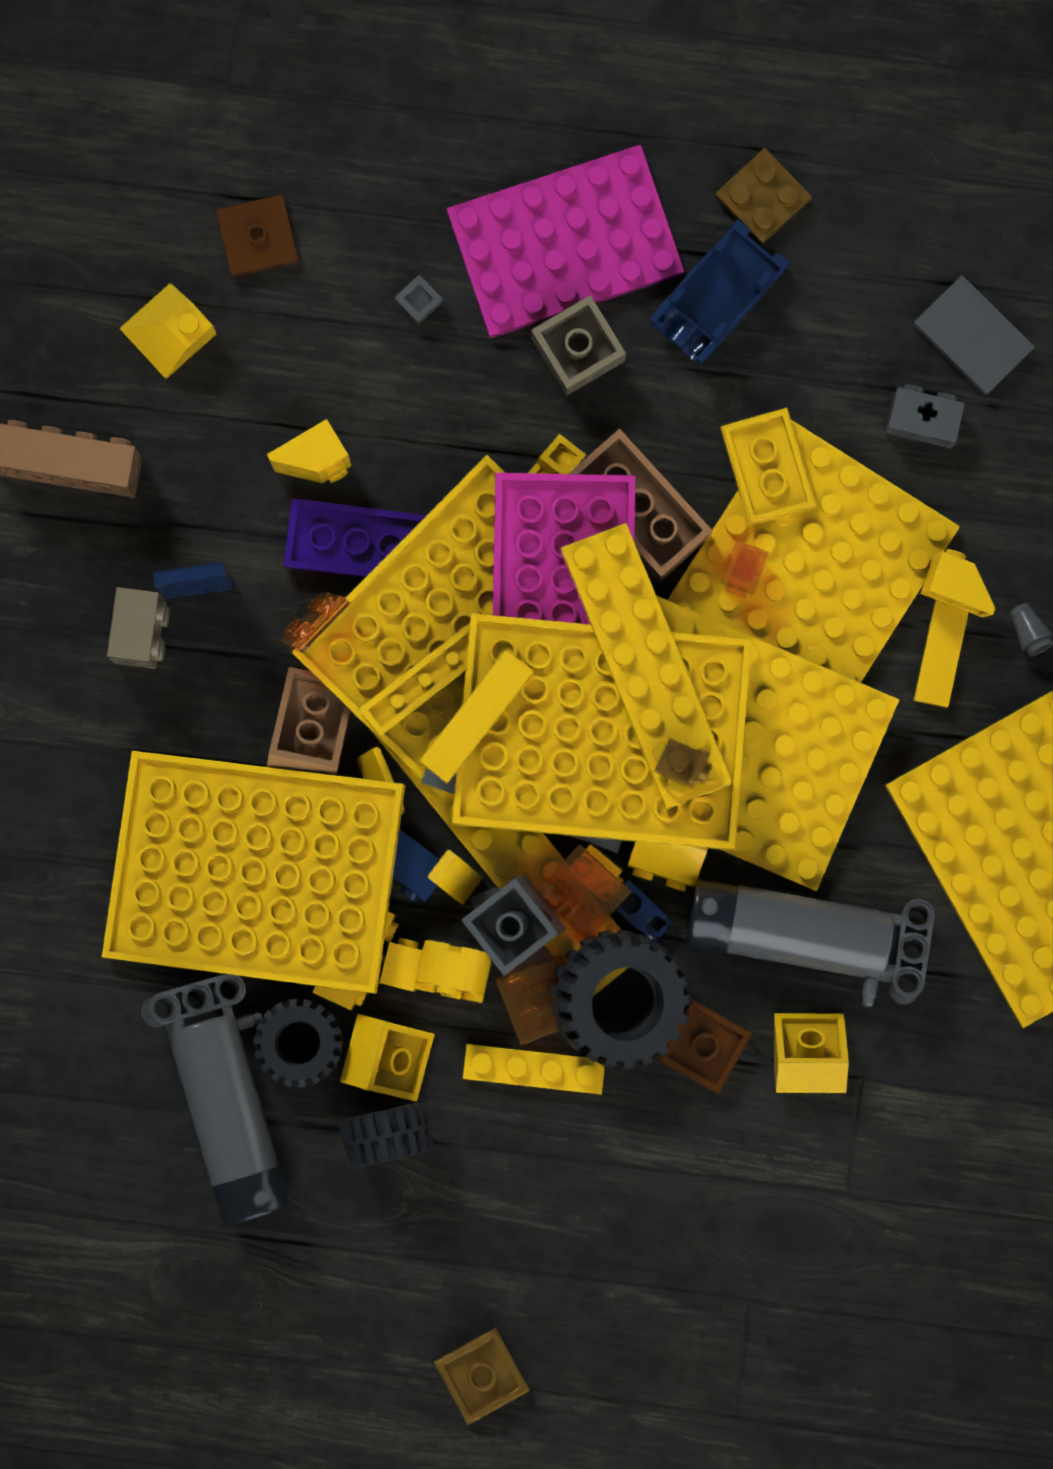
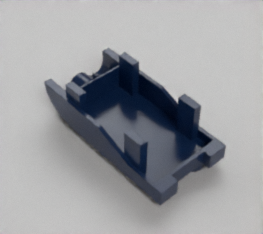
M739 219L650 317L651 324L661 335L674 342L687 357L698 364L705 362L790 265V262L778 252L772 257L748 237L751 229Z

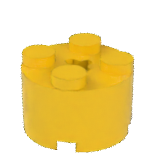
M425 940L414 989L434 993L436 988V992L440 993L441 996L461 1000L463 993L462 999L483 1003L491 958L483 951Z

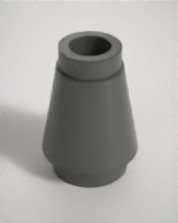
M1028 603L1021 604L1009 612L1022 651H1027L1029 657L1038 655L1053 645L1051 639L1052 632L1030 608Z

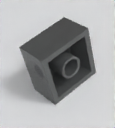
M524 873L514 878L462 919V922L504 976L566 929Z

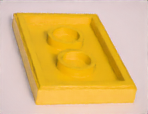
M787 408L720 427L749 527L816 507Z

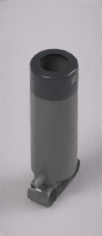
M698 878L692 895L685 943L687 946L865 978L862 992V1004L865 1007L873 1006L877 994L878 981L889 983L888 992L890 997L899 1004H909L919 996L925 984L935 916L932 905L922 899L910 901L904 907L901 914ZM912 911L919 912L923 915L925 924H913L909 920L908 913ZM903 946H915L919 951L920 957L917 959L908 958L904 954ZM901 978L909 979L914 984V992H903L898 986V980Z
M231 974L220 975L161 992L148 998L143 1003L141 1009L142 1018L149 1026H165L224 1226L256 1219L290 1206L286 1187L239 1032L254 1027L261 1022L263 1016L257 1012L235 1017L232 1005L244 998L246 987L242 978ZM222 982L228 984L232 989L230 1000L225 999L220 993ZM189 992L198 995L200 999L198 1009L192 1008L187 1002ZM157 1001L164 1003L167 1007L165 1019L160 1018L155 1013L154 1006Z

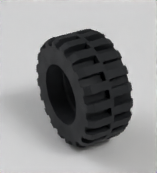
M609 930L598 932V938L596 939L588 936L581 940L580 944L582 947L576 951L571 948L565 955L569 959L565 967L558 965L555 975L559 977L557 984H551L550 995L555 997V1003L550 1005L552 1015L557 1018L556 1026L560 1034L566 1037L567 1042L591 1061H596L602 1066L609 1068L618 1066L621 1069H633L634 1063H638L641 1066L652 1063L651 1056L654 1054L660 1057L665 1055L669 1051L666 1044L670 1040L677 1043L682 1034L677 1029L680 1023L687 1025L689 1014L684 1011V1006L691 1004V994L685 991L684 988L689 982L686 974L679 970L681 964L660 944L645 936L633 934L625 930H618L617 933H612ZM623 967L633 968L639 971L647 982L648 1001L645 1010L632 1025L621 1030H607L601 1027L594 1019L592 1012L594 991L599 982L610 972Z

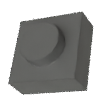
M420 274L394 297L395 301L418 325L443 302V298Z

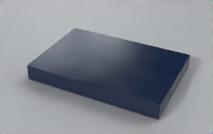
M222 562L157 571L153 574L155 587L165 599L234 589L232 576Z

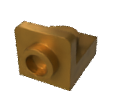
M669 738L654 772L693 790L697 782L704 784L712 768V764L707 762L710 753L706 751L699 752Z

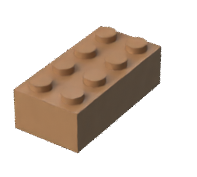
M8 420L7 425L0 424V476L135 498L142 457L135 446H130L131 441L111 437L110 442L96 440L97 435L87 432H76V436L62 434V429L51 426H42L41 431L28 428L29 424L16 420Z
M620 428L569 473L636 476L634 543L643 565L659 582L700 547L712 534L713 530Z

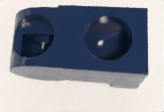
M624 879L617 890L605 901L608 906L631 926H634L645 937L654 942H657L673 924L629 879Z

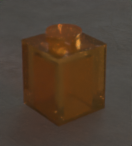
M736 541L720 583L727 586L726 592L745 598L746 594L753 595L769 552Z

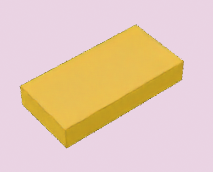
M449 849L427 877L461 905L465 903L483 879L479 873Z

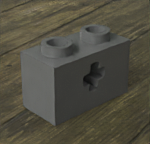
M904 385V388L897 387L893 396L885 433L952 449L957 440L965 403L957 401V396L940 392L937 393V396L925 394L923 388L915 385ZM927 408L929 409L928 414L933 417H930L928 422L922 420V414L917 412Z

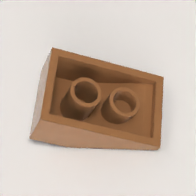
M292 667L288 669L269 750L267 767L337 776L350 710L310 671Z

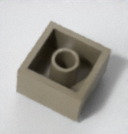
M591 295L531 330L532 341L566 396L625 362L626 352Z
M116 588L107 657L115 664L156 669L157 661H163L165 641H162L161 631L162 627H168L170 607L166 606V601L158 592Z

